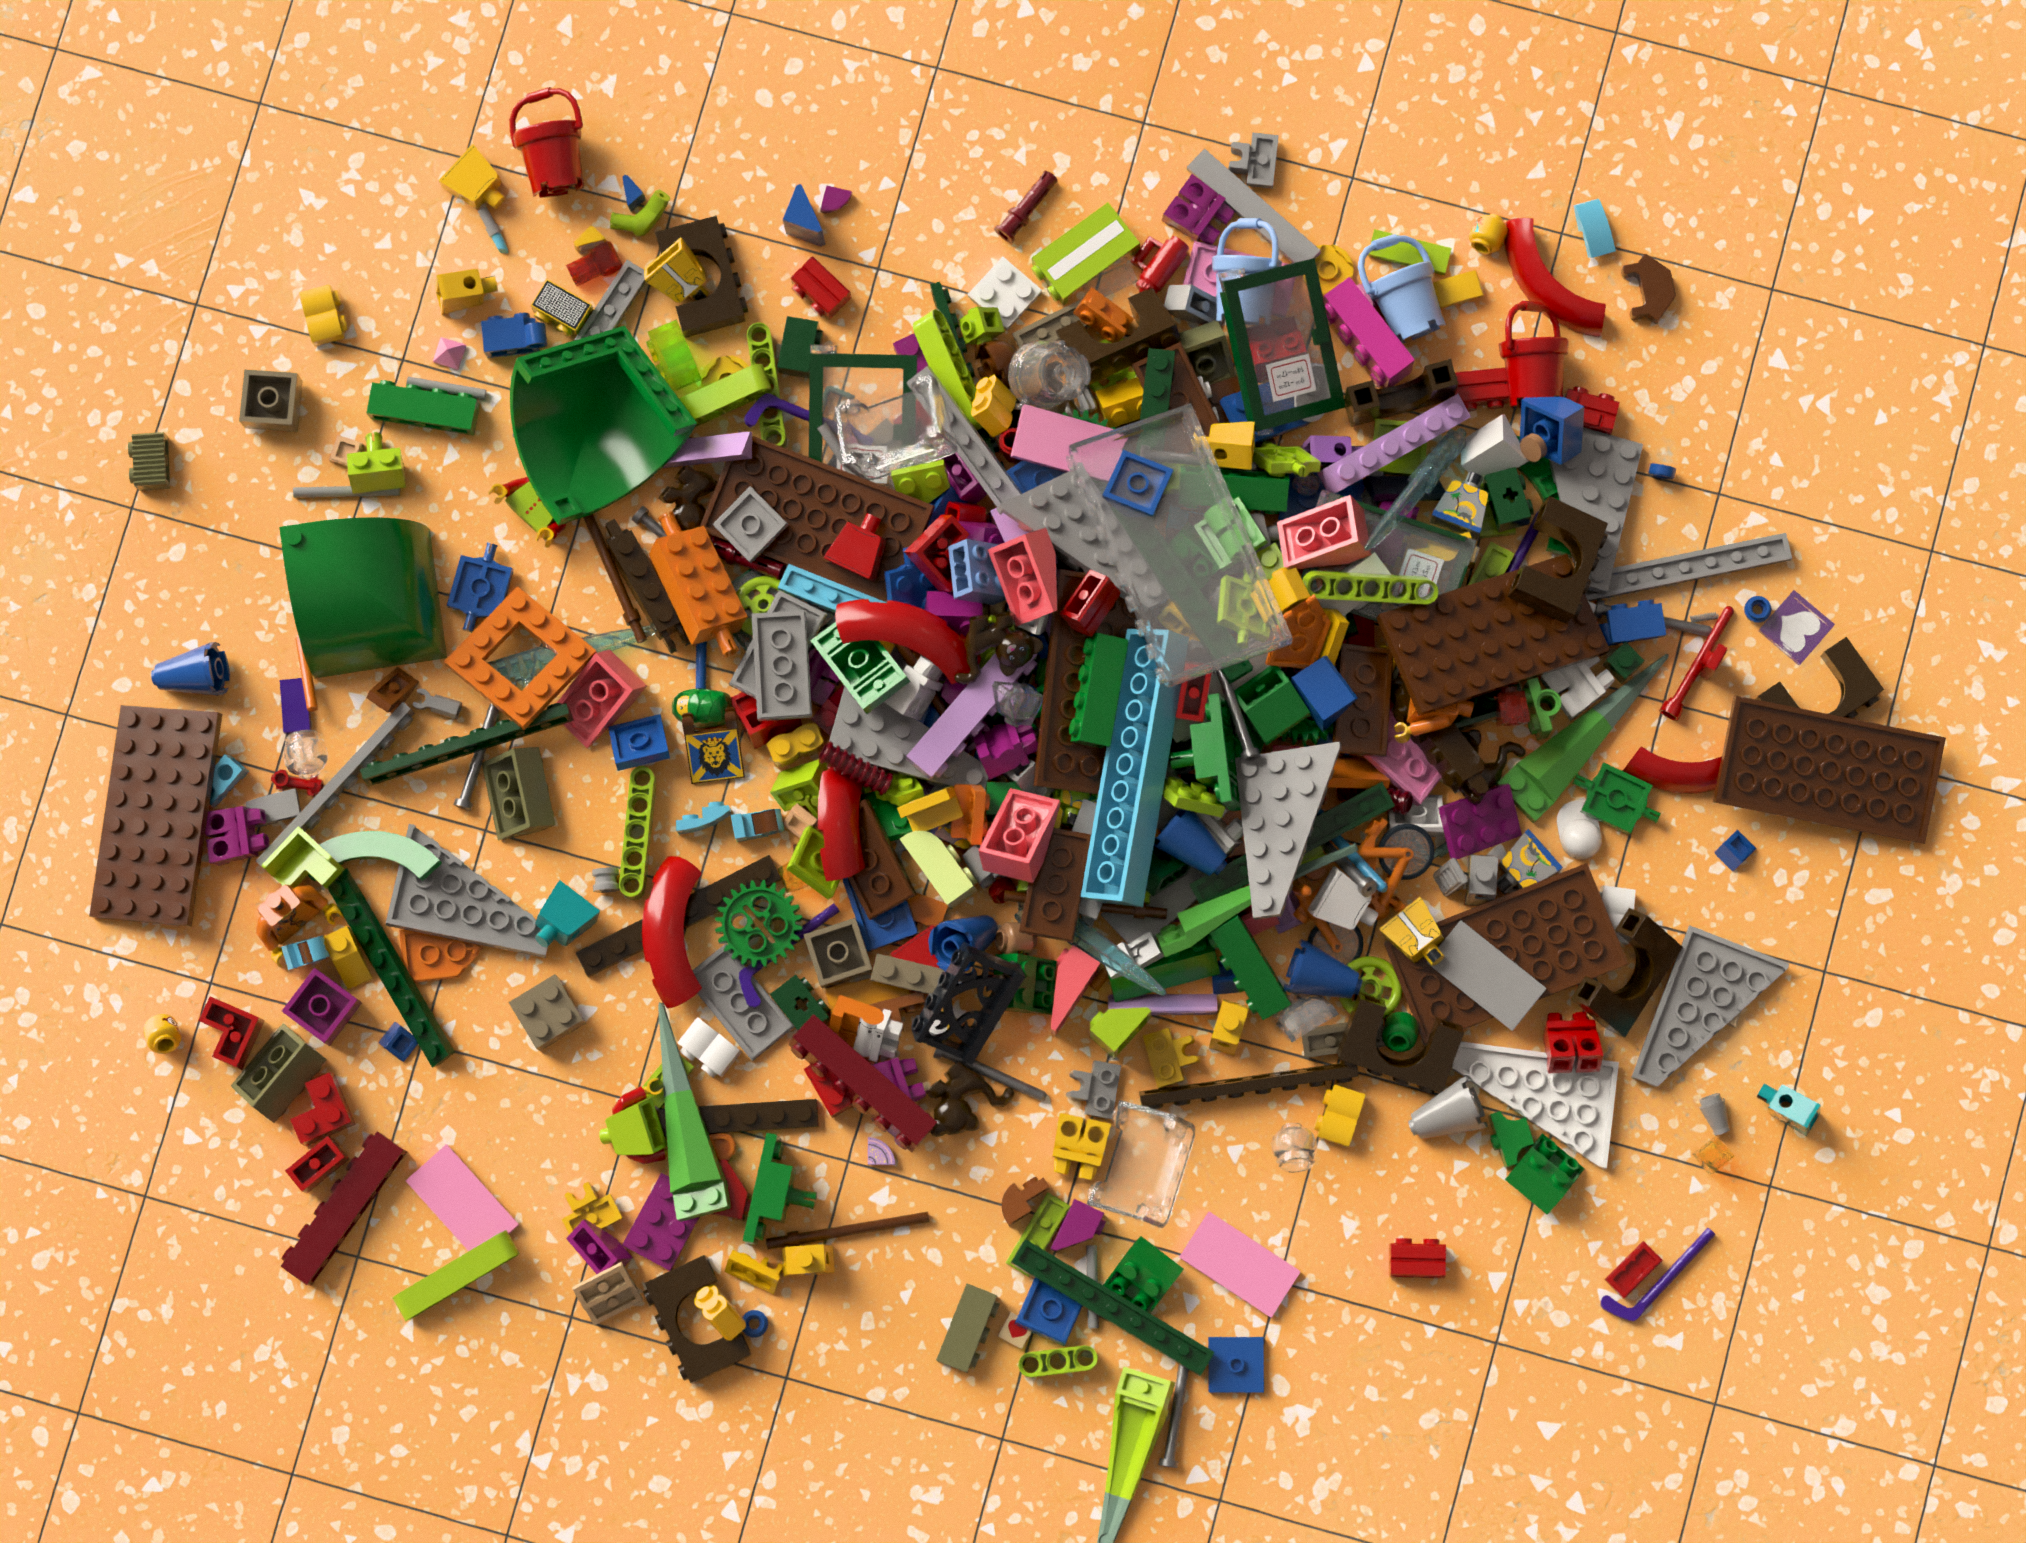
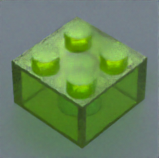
M677 319L647 332L650 340L646 341L651 357L654 363L660 362V364L656 365V368L674 392L701 381L698 368Z

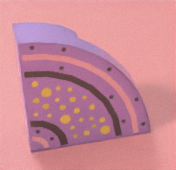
M868 1137V1165H895V1158L891 1149L881 1140Z

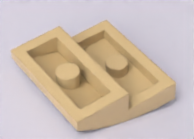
M622 1262L572 1287L594 1326L643 1301L639 1290Z

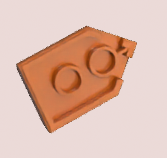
M1314 594L1281 616L1265 661L1266 665L1305 669L1318 660L1331 621Z
M399 930L402 962L414 983L459 978L483 949L479 944L410 930Z

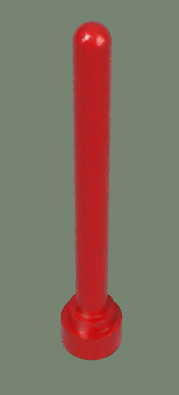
M1726 606L1723 609L1712 632L1708 635L1673 698L1670 697L1668 701L1665 700L1659 711L1665 717L1673 721H1678L1681 717L1684 706L1682 702L1703 668V665L1700 664L1708 650H1713L1734 614V609L1731 606Z

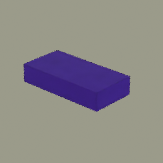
M302 678L280 680L283 733L312 732L311 713L307 711Z

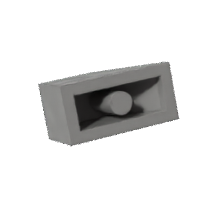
M1169 285L1164 303L1169 314L1181 320L1202 325L1216 320V297L1193 285ZM1222 315V320H1221V322H1218V323L1220 324V326L1222 325V321H1223V317H1224L1223 315Z

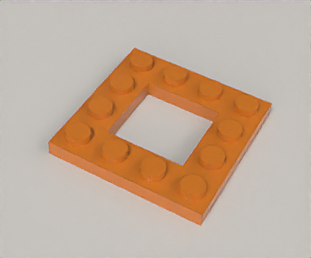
M517 586L444 663L452 672L525 730L583 670L597 651ZM519 626H522L556 654L522 691L486 662L489 656Z

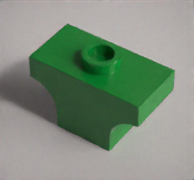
M1501 1111L1490 1114L1488 1119L1493 1134L1490 1135V1140L1494 1151L1499 1150L1505 1168L1518 1164L1517 1156L1519 1151L1534 1144L1526 1117L1519 1120H1509L1502 1115Z

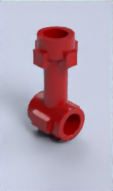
M280 769L271 776V781L276 785L278 791H284L291 787L307 790L308 796L315 797L323 789V780L319 779L318 776L311 775L310 780L289 776L288 771Z

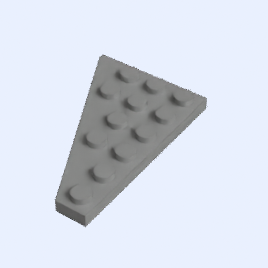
M1583 427L1581 453L1562 465L1550 460L1549 464L1553 481L1556 483L1559 500L1608 523L1605 531L1608 534L1604 546L1601 549L1599 548L1596 555L1600 557L1595 570L1591 571L1588 577L1591 580L1588 590L1606 594L1643 444Z
M1082 465L997 507L996 510L1000 515L1002 513L1006 514L1019 523L1018 527L1030 533L1046 527L1053 547L1066 555L1070 563L1081 567L1085 573L1093 570L1109 577L1121 592L1119 596L1132 602L1142 612L1147 613L1165 604L1170 599Z
M414 824L408 825L406 837L427 848L442 864L423 881L413 872L399 865L386 918V926L546 958L548 947L541 946L535 939V936L541 929L535 924L536 919L532 914L511 901V898L495 886L489 884L481 875L476 874L464 865V862L447 849L442 848L438 842L429 838L417 829Z
M1689 925L1681 944L1683 948L1676 957L1631 1078L1657 1088L1788 969L1789 964Z

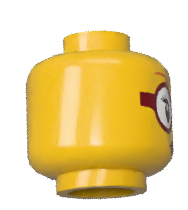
M158 1014L150 1017L145 1022L143 1033L146 1044L152 1052L166 1054L174 1051L179 1046L181 1032L174 1017L168 1014Z

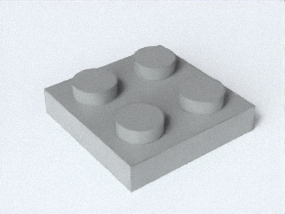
M751 486L713 523V526L751 563L789 525Z

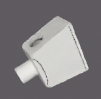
M1335 866L1331 869L1307 909L1316 918L1350 930L1355 928L1358 921L1372 926L1378 916L1377 911L1368 907L1372 897L1362 896L1358 892V885Z

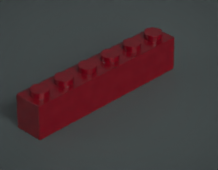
M814 1014L791 1038L788 1045L791 1047L792 1053L799 1059H805L812 1065V1070L818 1076L826 1077L833 1083L832 1087L837 1093L849 1097L859 1112L867 1113L872 1117L874 1124L881 1131H888L894 1137L896 1144L902 1149H908L910 1152H913L937 1124L934 1118Z
M378 1131L375 1135L371 1133L362 1144L364 1150L360 1156H354L346 1167L347 1174L342 1180L340 1178L336 1180L330 1189L332 1195L327 1202L322 1201L314 1211L316 1217L310 1225L306 1223L297 1236L300 1238L294 1248L290 1246L281 1258L284 1262L280 1267L308 1286H312L407 1153L406 1150Z

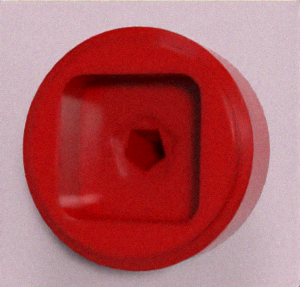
M1002 878L991 885L988 894L994 903L1002 904L1007 902L1004 901L1005 890L1016 891V886L1010 878Z

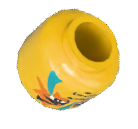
M1496 214L1481 215L1469 233L1471 246L1481 254L1495 253L1501 248L1506 239L1508 229L1500 216Z

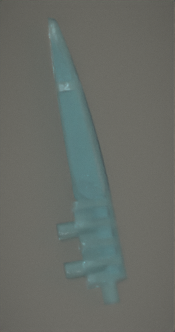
M1458 428L1457 431L1450 429L1414 470L1407 480L1409 481L1408 485L1393 502L1364 546V551L1370 550L1404 519L1426 493L1429 495L1445 471H1447L1466 447L1465 436L1467 433L1464 429Z
M650 625L642 626L646 637L655 634ZM631 628L581 637L597 653L609 649L614 651L637 642ZM536 647L487 663L515 686L517 685L516 682L522 681L525 688L532 681V677L536 676L556 654L547 647Z
M1018 903L1019 911L1014 915L1019 923H1021L1024 903ZM1078 915L1073 943H1067L1078 947L1127 979L1161 996H1165V989L1146 970L1102 933L1080 919V915Z

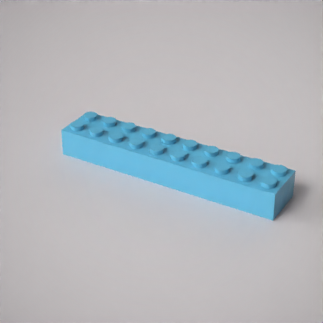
M1127 629L1125 639H1128V646L1110 747H1106L1080 897L1103 903L1143 907L1189 638L1171 631Z

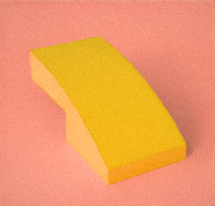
M1476 270L1433 282L1440 309L1455 304L1461 305L1484 296Z

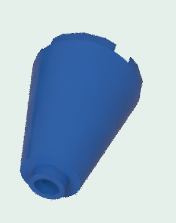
M210 642L155 665L154 670L151 672L152 683L159 690L224 695L228 691V688H224L225 681H230V670L225 651H219L217 646H220L218 642Z
M1179 809L1162 828L1158 837H1155V848L1208 876L1213 872L1218 875L1228 864L1224 860L1227 854L1194 811Z
M988 915L941 922L930 932L928 939L931 956L935 955L939 961L936 964L946 971L951 963L954 951L959 949L963 942L985 952L995 940L998 925ZM976 961L970 962L965 971L969 970Z
M1301 939L1298 942L1302 948H1295L1286 977L1291 978L1290 984L1284 983V991L1349 999L1353 994L1358 995L1362 979H1359L1357 971L1308 941Z

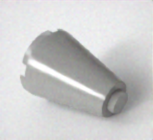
M1467 1076L1459 1079L1411 1113L1412 1119L1408 1121V1124L1414 1136L1419 1135L1421 1139L1488 1127L1487 1122H1481V1117H1484L1485 1113L1474 1087L1469 1089L1466 1085L1470 1081Z

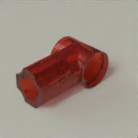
M611 241L599 244L591 250L590 254L566 265L576 287L601 275L609 276L614 274L623 266Z

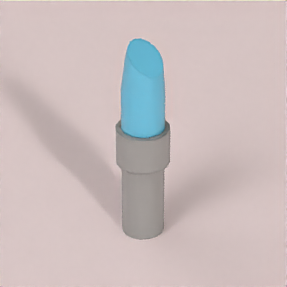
M487 207L478 210V213L489 237L492 238L499 252L507 254L508 248L498 224L494 222Z

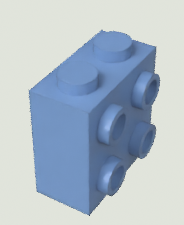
M965 539L948 546L954 599L995 605L1006 600L988 549L999 544Z

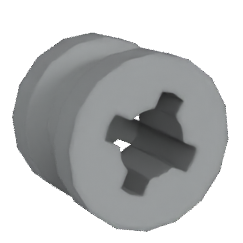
M619 868L593 869L592 876L595 878L593 892L608 893L620 891L619 884L617 883Z

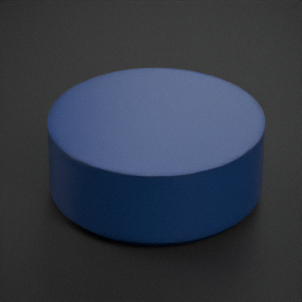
M1650 463L1648 473L1658 478L1673 479L1675 478L1676 468Z

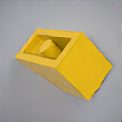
M348 926L324 936V943L332 962L348 990L373 979L356 937Z

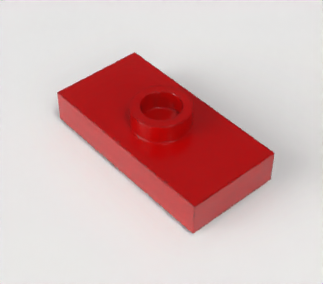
M1719 643L1713 652L1710 650L1706 652L1700 663L1704 666L1699 674L1700 677L1706 680L1711 678L1728 650L1726 646Z
M1642 1241L1604 1280L1622 1299H1625L1663 1260Z

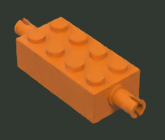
M670 511V516L666 512L658 518L666 536L655 540L649 552L650 559L691 645L716 639L723 657L733 656L739 651V647L736 645L732 634L741 630L748 616L705 527L701 526L682 531L674 512Z

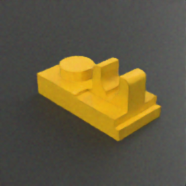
M732 1250L724 1272L774 1295L783 1265L779 1263L777 1268L771 1269L767 1267L768 1257H764L761 1263H758L757 1260L752 1259L748 1254Z

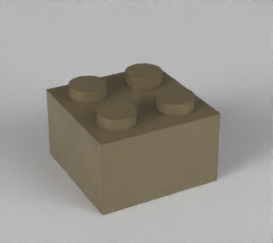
M244 369L239 422L245 429L298 432L303 380L298 373Z
M856 918L804 934L822 989L872 973L873 969Z
M556 974L508 1002L538 1051L544 1050L586 1024Z

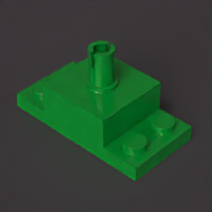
M836 622L811 640L812 644L866 714L870 713L911 682L880 641L862 640L843 644Z
M1219 693L1208 695L1209 703L1205 704L1206 716L1211 722L1190 725L1193 750L1170 752V759H1173L1170 762L1173 770L1195 766L1196 779L1207 788L1215 787L1217 800H1220L1229 810L1238 811L1241 810L1235 763L1236 751L1232 718L1226 700Z
M766 1133L742 1240L747 1244L756 1246L758 1245V1240H764L767 1225L762 1223L763 1219L785 1224L790 1204L814 1210L815 1202L805 1200V1198L817 1199V1192L794 1188L793 1183L796 1169L793 1166L776 1163V1159H782L784 1144L780 1142L781 1138L778 1135Z

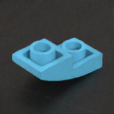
M1600 199L1573 205L1578 231L1583 233L1588 258L1615 252L1612 233Z
M710 802L708 807H702L703 818H698V815L691 814L683 815L682 820H676V831L680 835L707 829L730 816L731 808L729 805H724V802Z

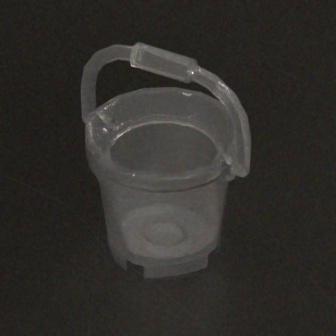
M1034 340L1022 345L1014 353L1008 370L1011 392L1020 401V403L1015 404L1013 410H1022L1024 404L1047 410L1062 404L1063 401L1081 396L1082 390L1085 385L1089 384L1091 378V368L1087 358L1084 355H1080L1075 348L1066 347L1064 340L1053 342Z

